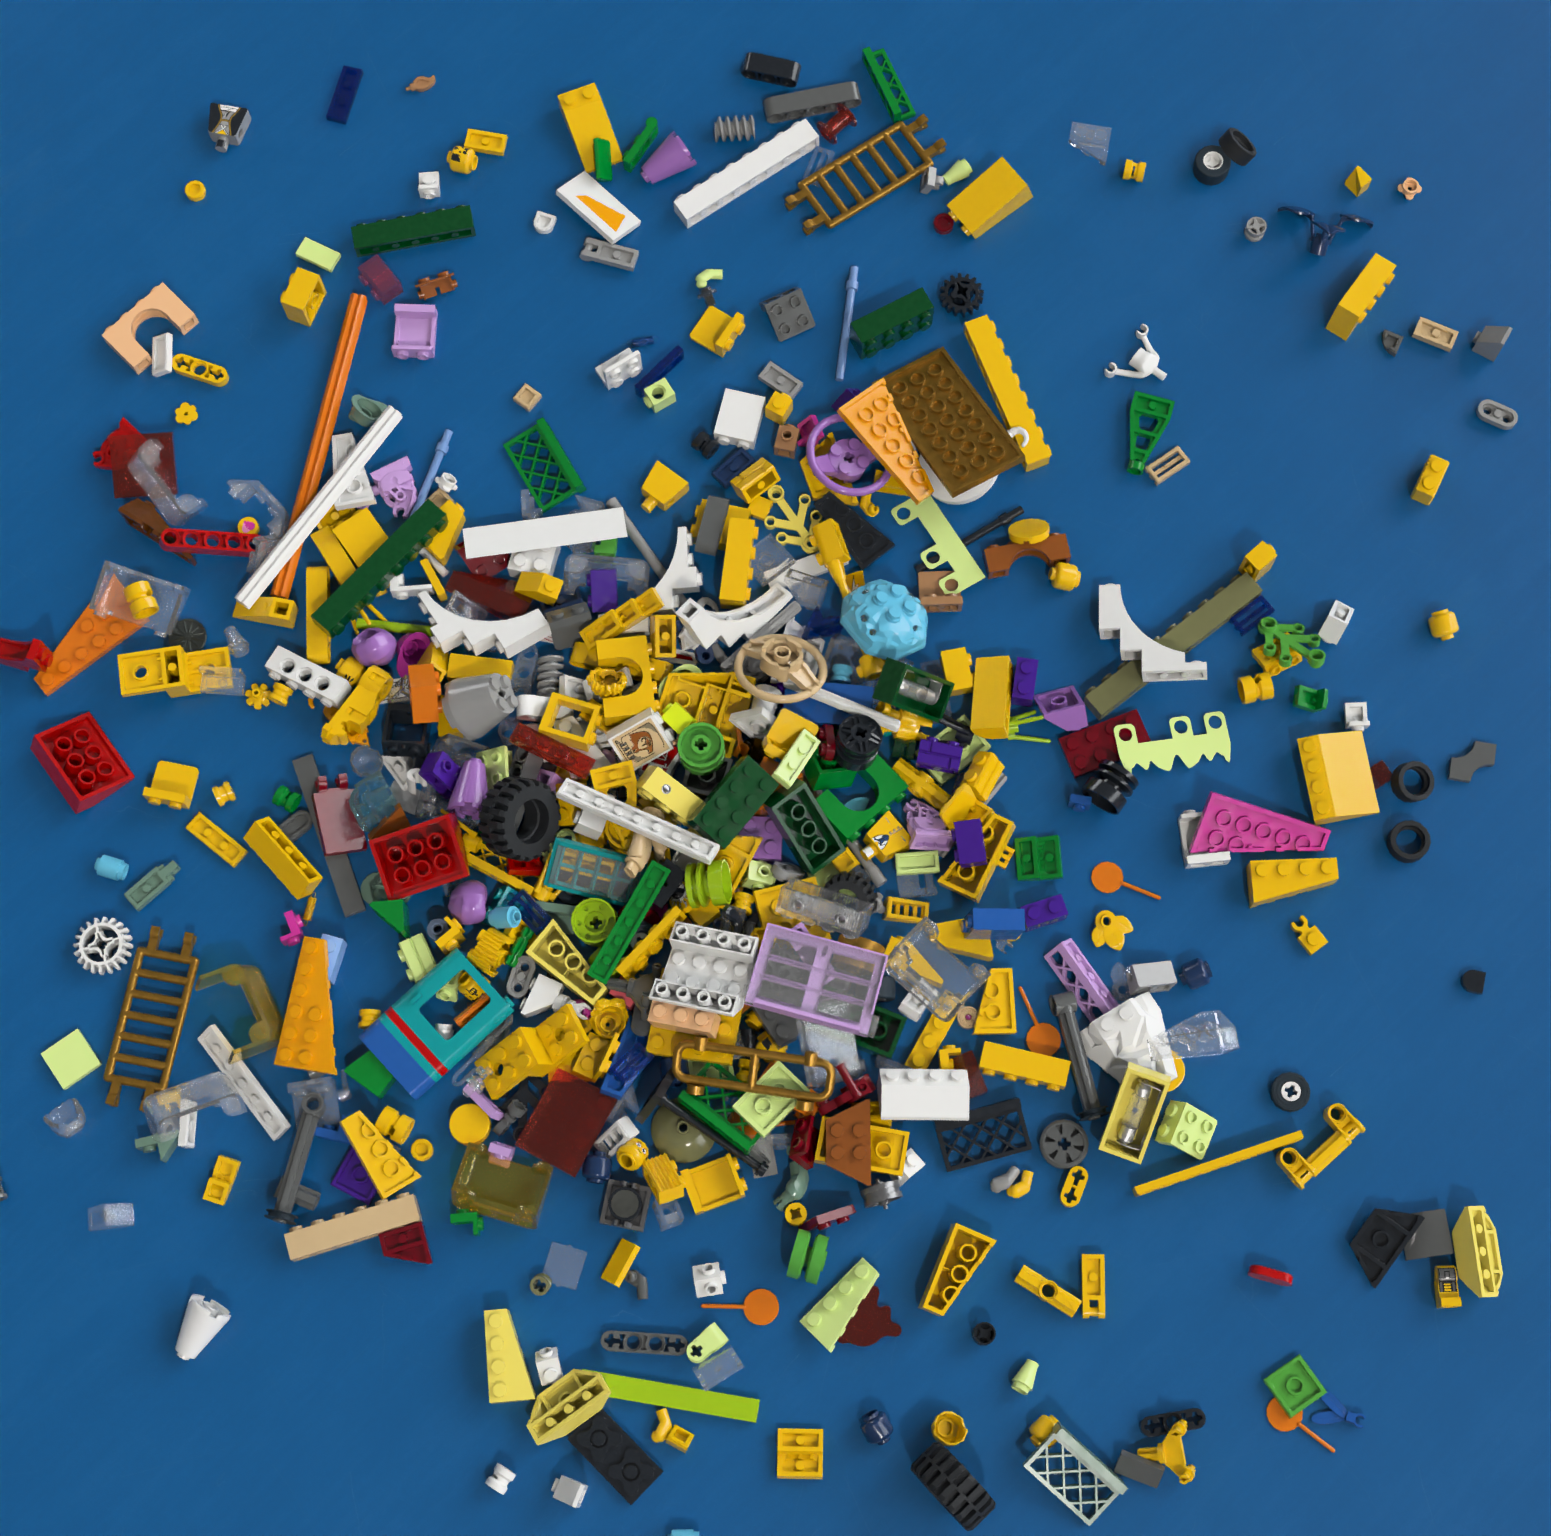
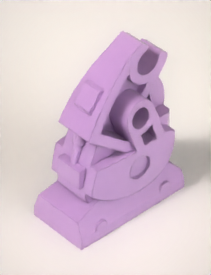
M408 456L370 473L373 482L378 486L381 497L390 508H393L394 517H398V511H405L403 519H407L410 516L418 495L417 489L414 486V478L410 474L413 468Z
M914 798L911 799L910 804L907 802L903 810L907 813V830L911 836L909 849L950 851L953 844L951 831L946 830L943 821L939 819V812Z

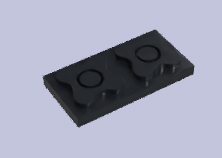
M603 1409L585 1421L568 1438L570 1443L630 1505L664 1472Z

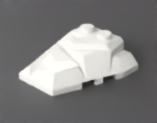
M1149 991L1140 994L1136 998L1128 999L1095 1019L1088 1027L1080 1031L1086 1056L1102 1067L1107 1074L1109 1073L1120 1084L1128 1062L1171 1076V1081L1178 1078L1161 1009Z

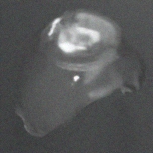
M73 1098L61 1103L59 1107L45 1115L43 1121L58 1136L70 1138L83 1130L86 1116L79 1101Z

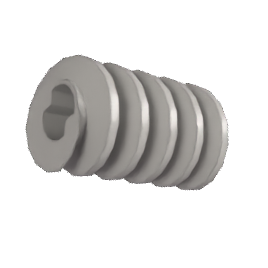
M735 115L732 121H730L729 116H726L723 122L721 117L718 116L717 121L714 122L715 142H718L719 136H721L723 142H726L727 136H729L731 142L734 141L735 136H737L739 141H742L743 135H745L747 141L750 140L751 135H753L755 140V123L752 115L749 116L748 121H746L744 115L738 121Z
M548 655L538 659L537 664L539 667L537 672L539 675H537L538 683L536 688L538 691L536 696L551 697L552 692L559 694V688H557L559 686L558 678L564 674L558 672V670L564 669V665L558 664V662L564 661L563 656Z

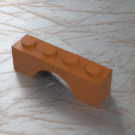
M1051 533L1047 539L1035 544H1029V541H1023L1024 544H1017L1011 541L1003 546L997 544L990 545L983 551V560L988 579L1008 576L1013 562L1023 556L1038 557L1048 567H1054L1058 562L1069 563L1071 559L1066 533Z

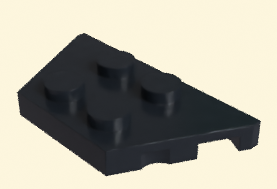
M1374 1208L1349 1243L1370 1284L1375 1289L1425 1219L1423 1216Z

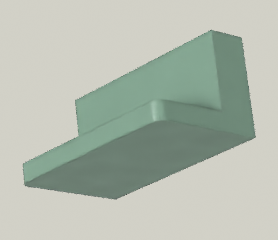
M534 900L532 927L543 931L551 920L554 919L565 934L574 935L571 916L576 906Z

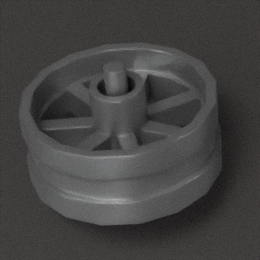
M878 1178L875 1179L876 1184L860 1191L864 1199L865 1208L879 1205L883 1206L885 1210L888 1209L887 1204L903 1197L898 1180L880 1182Z

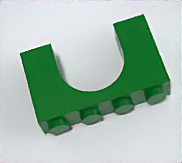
M878 754L870 767L857 771L874 791L875 804L871 808L864 811L851 810L845 807L829 789L816 798V801L844 846L849 841L854 843L861 836L860 832L864 828L869 830L877 822L875 819L879 815L883 816L892 809L890 806L894 802L899 804L907 796L905 792L909 786Z

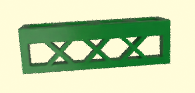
M870 46L862 49V61L893 124L914 117L916 113L884 48L872 52ZM882 56L884 60L883 65L879 66L875 58ZM883 72L892 76L890 82L886 81ZM891 88L900 92L898 99L894 97ZM899 105L907 107L909 112L902 114Z

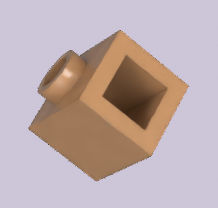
M779 424L774 445V455L795 458L797 442L800 437L799 428L791 424Z

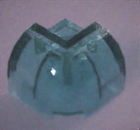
M381 771L355 784L350 800H348L359 826L365 832H371L385 816L389 817L395 810L394 806L398 804Z

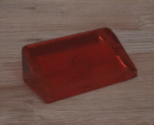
M970 1050L952 1058L954 1069L967 1070L970 1086L969 1099L987 1093L988 1090L973 1051Z

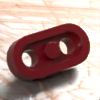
M823 723L816 734V738L821 741L818 754L821 755L822 760L832 761L836 748L834 729L832 724Z

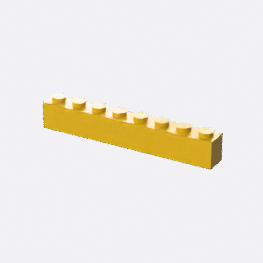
M984 315L965 322L963 332L1007 431L1013 427H1022L1029 434V441L1025 447L1021 446L1024 441V437L1021 434H1016L1012 438L1025 455L1026 460L1022 462L1025 472L1049 464L1050 456L1052 455L1051 449L1048 444L1045 445L1042 439L1044 438L1043 431L1040 426L1037 427L1034 421L1036 417L1033 409H1029L1027 405L1028 399L1025 391L1020 390L1018 375L1012 372L1010 357L1004 354V345L1001 338L996 336V326L993 320L990 321L988 315Z

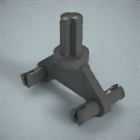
M654 963L652 973L638 979L630 978L629 981L610 977L607 982L608 989L624 992L626 997L634 1001L641 1011V1021H647L652 1003L649 1000V995L655 978L660 979L662 965Z

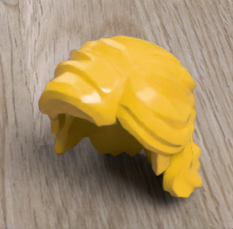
M597 667L586 676L587 683L591 687L592 692L601 698L621 696L627 684L624 672H616L610 668Z

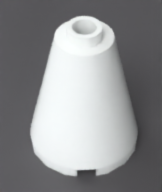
M198 1294L191 1295L188 1301L175 1350L178 1352L177 1355L184 1360L195 1359L231 1317L229 1310L212 1299L210 1302L203 1301L205 1296Z

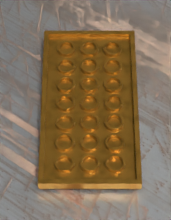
M944 347L884 376L885 386L894 399L893 404L902 417L912 443L952 498L1026 460L1024 453Z

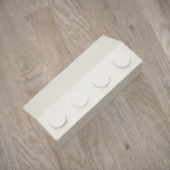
M879 1069L877 1094L881 1120L969 1121L970 1086L967 1070Z

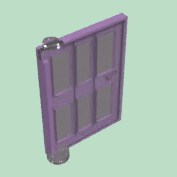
M767 923L750 985H744L741 997L745 998V1005L863 1037L874 1038L880 1016L873 1015L889 955Z

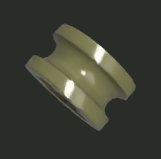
M545 1273L536 1274L530 1282L531 1291L538 1296L546 1294L552 1286L551 1278ZM538 1279H540L541 1283L546 1284L543 1287V1289L541 1288V1286L536 1285V1283L539 1281Z

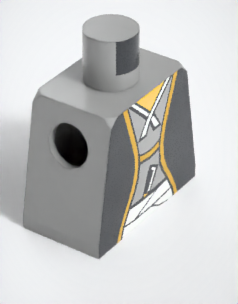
M216 103L210 104L208 132L212 141L216 142L215 149L217 151L225 153L229 144L240 145L252 119L248 109Z

